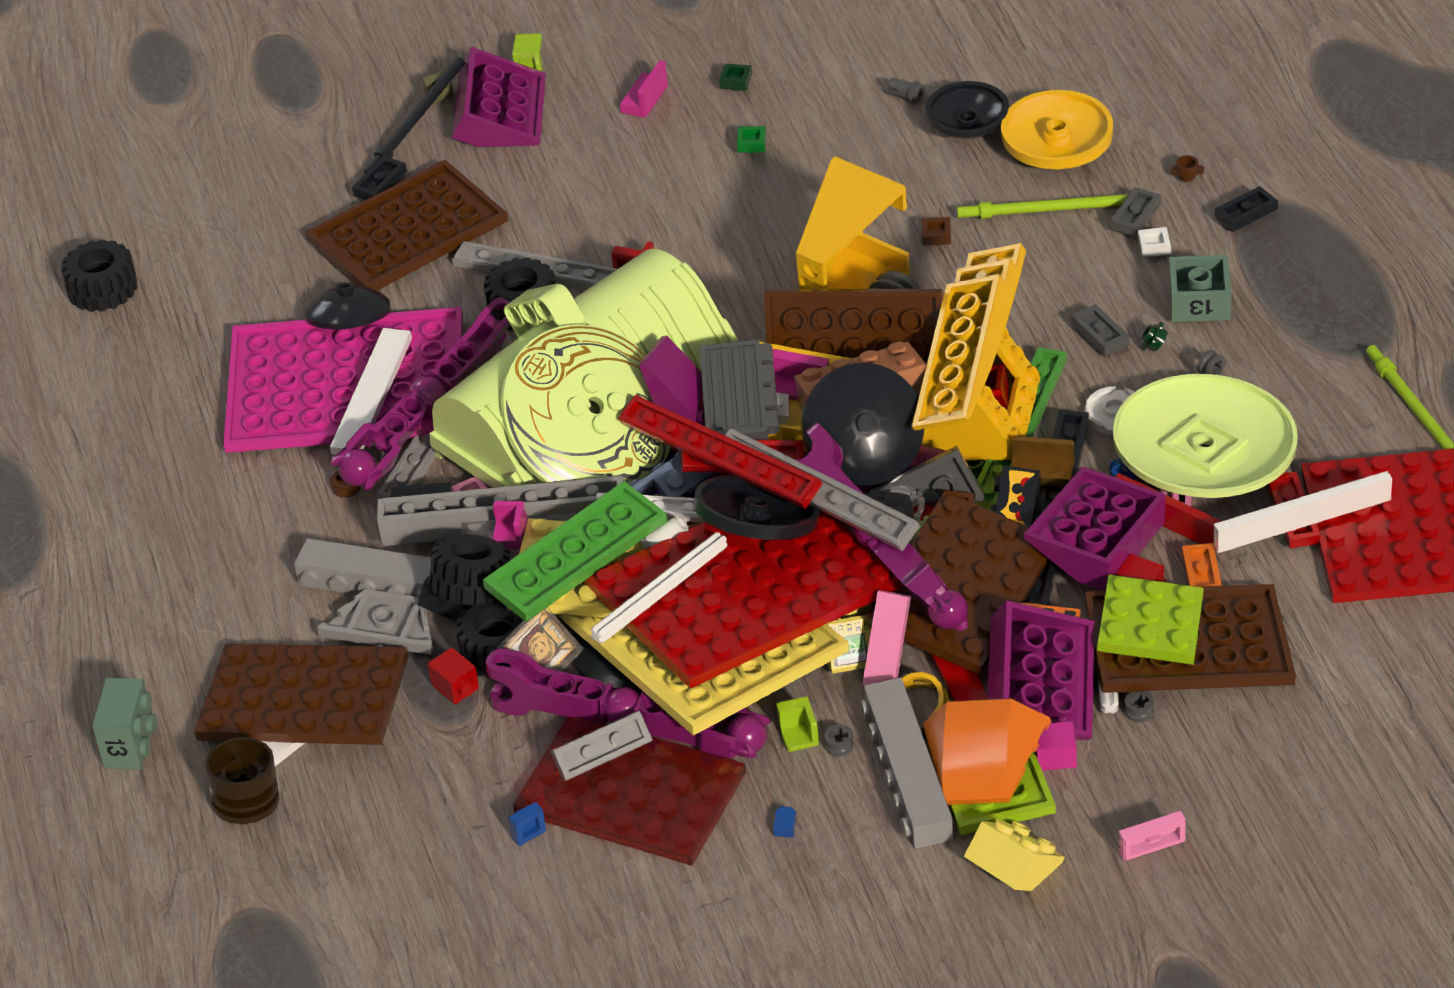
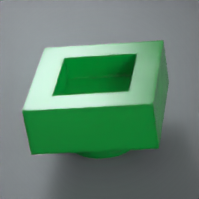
M766 126L738 127V153L765 152Z

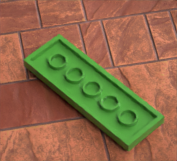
M623 481L483 579L484 589L527 622L667 522V513Z

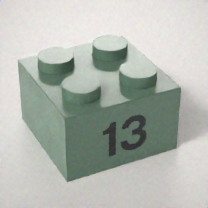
M1228 255L1169 257V290L1172 322L1231 320L1232 293Z
M106 678L92 724L104 768L142 769L145 756L148 757L150 755L151 734L157 730L158 720L157 715L152 713V695L150 692H147L144 679Z

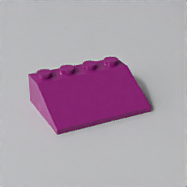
M471 46L464 59L465 65L461 68L458 75L452 138L476 147L538 146L541 139L546 73Z
M1082 466L1024 533V539L1079 583L1097 590L1106 591L1108 576H1116V572L1130 553L1138 556L1164 525L1166 494Z
M1006 600L990 618L988 700L1013 699L1050 717L1051 723L1073 721L1075 739L1090 740L1092 738L1095 621Z

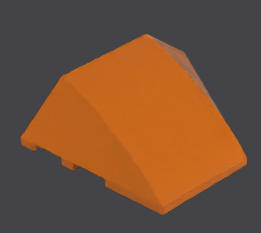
M1013 699L946 702L923 723L934 769L947 805L1010 802L1026 771L1025 764L1031 753L1036 752L1039 747L1038 740L1043 730L1049 728L1052 722L1051 718Z

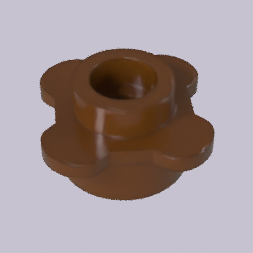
M1184 155L1176 160V166L1170 168V173L1178 175L1184 182H1191L1198 174L1204 173V166L1199 165L1196 157Z

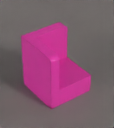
M494 501L493 511L496 523L492 539L504 544L505 548L521 549L528 521L524 501Z
M1073 721L1051 723L1048 729L1043 730L1038 740L1039 747L1036 750L1037 759L1042 771L1077 768V746Z

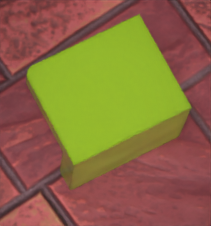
M515 34L513 61L543 72L541 56L542 34Z
M805 696L776 703L778 726L787 751L792 752L818 746L817 722L808 697Z

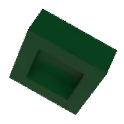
M725 63L719 79L720 89L747 91L752 76V66Z

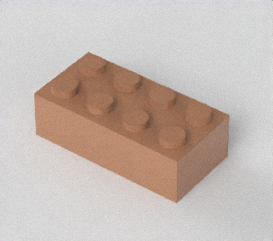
M895 342L890 344L888 348L879 351H865L860 356L848 360L838 359L833 361L831 365L822 368H808L802 374L794 376L800 407L803 411L809 393L819 380L831 371L853 363H873L895 371L912 386L919 398L926 363L909 342Z

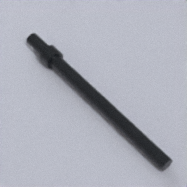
M456 57L387 143L377 149L374 153V159L365 168L364 173L382 156L389 158L394 156V150L465 65V61L462 58Z

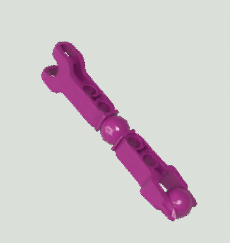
M503 298L494 299L479 314L469 330L437 362L435 368L428 372L427 376L417 379L411 386L409 393L402 397L382 419L374 425L370 423L363 424L349 439L346 446L332 457L330 466L338 467L339 475L345 483L352 486H363L364 492L371 490L376 481H379L394 467L400 447L419 428L422 420L425 421L429 413H432L435 401L468 377L485 360L491 359L502 347L506 338L505 331L510 326V323L506 316L501 321L495 319L493 312L499 309L504 310V306L509 304L510 301ZM363 445L367 447L374 445L376 449L383 450L385 453L383 459L376 465L373 456L359 448Z
M814 423L807 430V434L813 442L812 449L806 457L796 461L862 493L841 470L843 461V450L819 423ZM849 525L854 530L858 542L864 547L871 549L909 592L927 609L933 624L942 629H956L960 631L968 627V605L964 596L958 591L949 589L931 566L909 543L903 551H900Z
M496 649L486 658V668L489 677L499 681L490 692L491 706L498 712L522 716L532 710L589 722L601 721V723L605 724L607 719L612 723L629 714L640 711L650 735L699 747V752L703 755L726 758L734 756L756 758V752L762 749L767 740L768 732L765 726L770 724V718L766 715L749 712L746 708L693 736L643 691L639 695L637 691L629 687L613 690V685L610 683L605 685L597 679L542 667L533 658L519 651ZM507 663L510 667L498 666L496 664ZM505 695L511 696L510 698H507V699H501V698H500V697L505 696ZM717 725L728 726L726 734L714 731L713 728Z

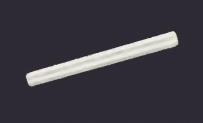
M719 532L712 534L591 628L592 639L597 640L599 643L607 641L727 547V538Z

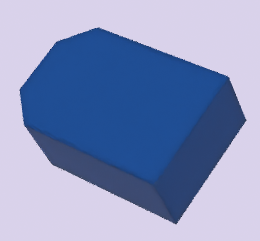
M781 806L776 810L774 836L794 837L796 811L792 807Z

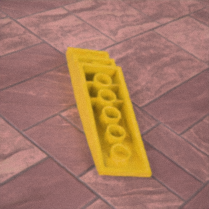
M1021 243L968 253L966 266L957 269L954 283L946 284L912 423L914 430L969 421L988 378L1011 311L1026 254V249Z

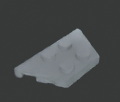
M364 589L355 596L352 602L345 604L337 610L338 617L329 624L322 622L317 627L319 637L373 646L381 644L382 646L407 647V650L410 652L433 654L426 608L417 605L419 597Z

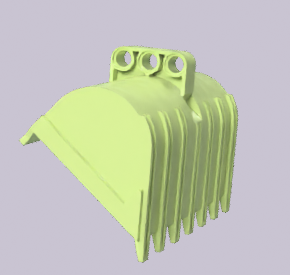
M648 249L574 299L565 286L553 284L527 290L504 306L506 318L518 338L435 401L432 409L434 431L429 433L430 445L435 450L436 457L440 460L446 456L491 488L543 483L525 467L516 455L506 435L501 414V393L508 368L520 350L532 339L559 326L571 324L594 325L609 329L626 337L648 354L662 336H668L700 371L699 346L739 341L728 321L722 318L707 289L696 273L685 262L682 263L671 254L659 249ZM587 401L589 411L599 414V405L595 401Z

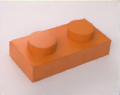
M1214 544L1182 546V558L1188 586H1222Z

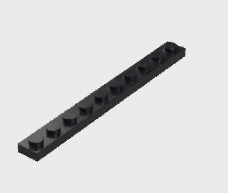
M1059 410L1053 439L1074 441V477L1079 471L1089 425V412ZM1042 486L1034 522L1061 492L1062 487ZM1049 559L1023 603L1049 606L1058 565Z

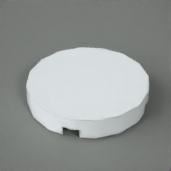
M1106 387L1091 394L1085 406V412H1089V426L1100 433L1113 435L1116 413L1123 402L1134 391L1124 387L1123 390H1116V387Z

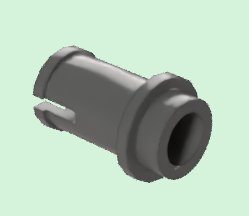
M892 77L887 86L893 88L887 89L889 95L908 98L910 102L920 101L924 94V86L920 85L919 81L908 82Z

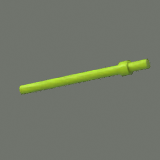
M1124 194L991 204V201L979 202V205L957 207V217L980 216V219H991L993 215L1121 206L1128 196Z
M1375 345L1369 346L1366 349V354L1374 362L1375 370L1382 378L1386 377L1443 450L1454 449L1452 440L1396 372L1397 367L1391 359L1384 357Z

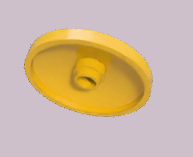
M1070 90L1042 91L1018 100L1009 108L1006 117L1001 122V138L1006 150L1014 158L1025 164L1043 169L1073 168L1095 160L1108 149L1113 139V118L1104 104L1087 94Z

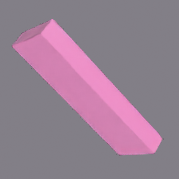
M884 590L877 592L862 685L898 678L911 596Z

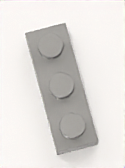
M636 711L557 747L550 752L562 780L566 781L653 740L640 711Z

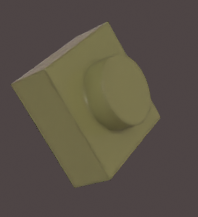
M446 70L422 78L425 95ZM452 81L434 103L454 97Z

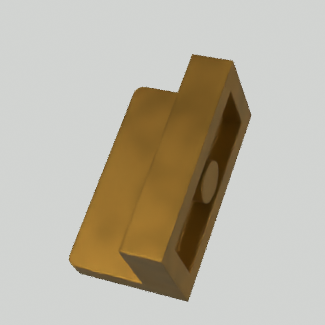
M1013 437L1011 467L1039 470L1042 476L1041 486L1064 488L1073 478L1075 468L1073 440Z

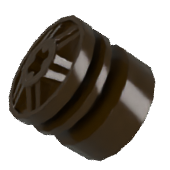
M239 737L228 739L216 745L209 752L205 761L213 811L220 819L233 824L255 823L268 817L277 808L280 798L272 750L266 743L256 738Z

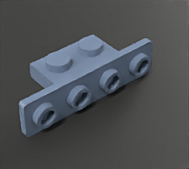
M678 450L673 459L667 463L661 462L657 464L648 476L642 480L638 478L629 485L642 495H649L658 489L663 496L686 497L695 491L700 483L715 477L720 472H682L680 451Z

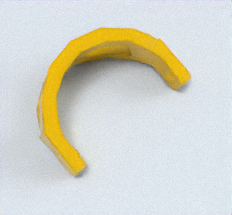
M925 672L910 673L902 678L905 689L919 687L937 689L939 693L938 705L930 717L946 702H950L949 694L935 676Z

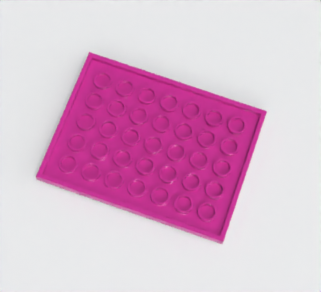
M462 307L392 312L374 323L349 329L318 328L310 325L306 320L233 326L224 431L225 453L331 445L382 329L411 331L412 340L377 417L376 422H378L402 397L409 393L411 386L417 379L427 376L428 372L435 368L437 362L463 336ZM429 413L425 421L422 420L419 428L409 438L416 435L422 437L434 431L432 413Z

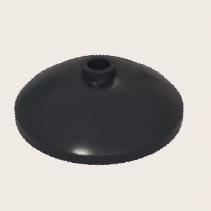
M978 81L955 82L941 87L930 96L926 104V117L932 127L947 136L961 139L978 138L992 133L1001 126V122L1009 110V101L1006 95L993 85Z
M345 282L324 291L314 298L305 308L304 314L306 321L312 326L323 329H349L365 326L384 318L391 310L390 299L378 290Z

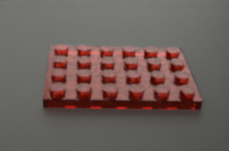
M567 717L513 803L514 813L537 802L543 809L546 823L693 866L746 773L745 763L651 737L653 741L563 781L550 751L608 725L598 721H587L580 717Z

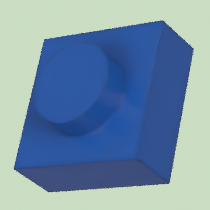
M537 802L519 809L508 817L511 837L518 846L546 832L543 809Z

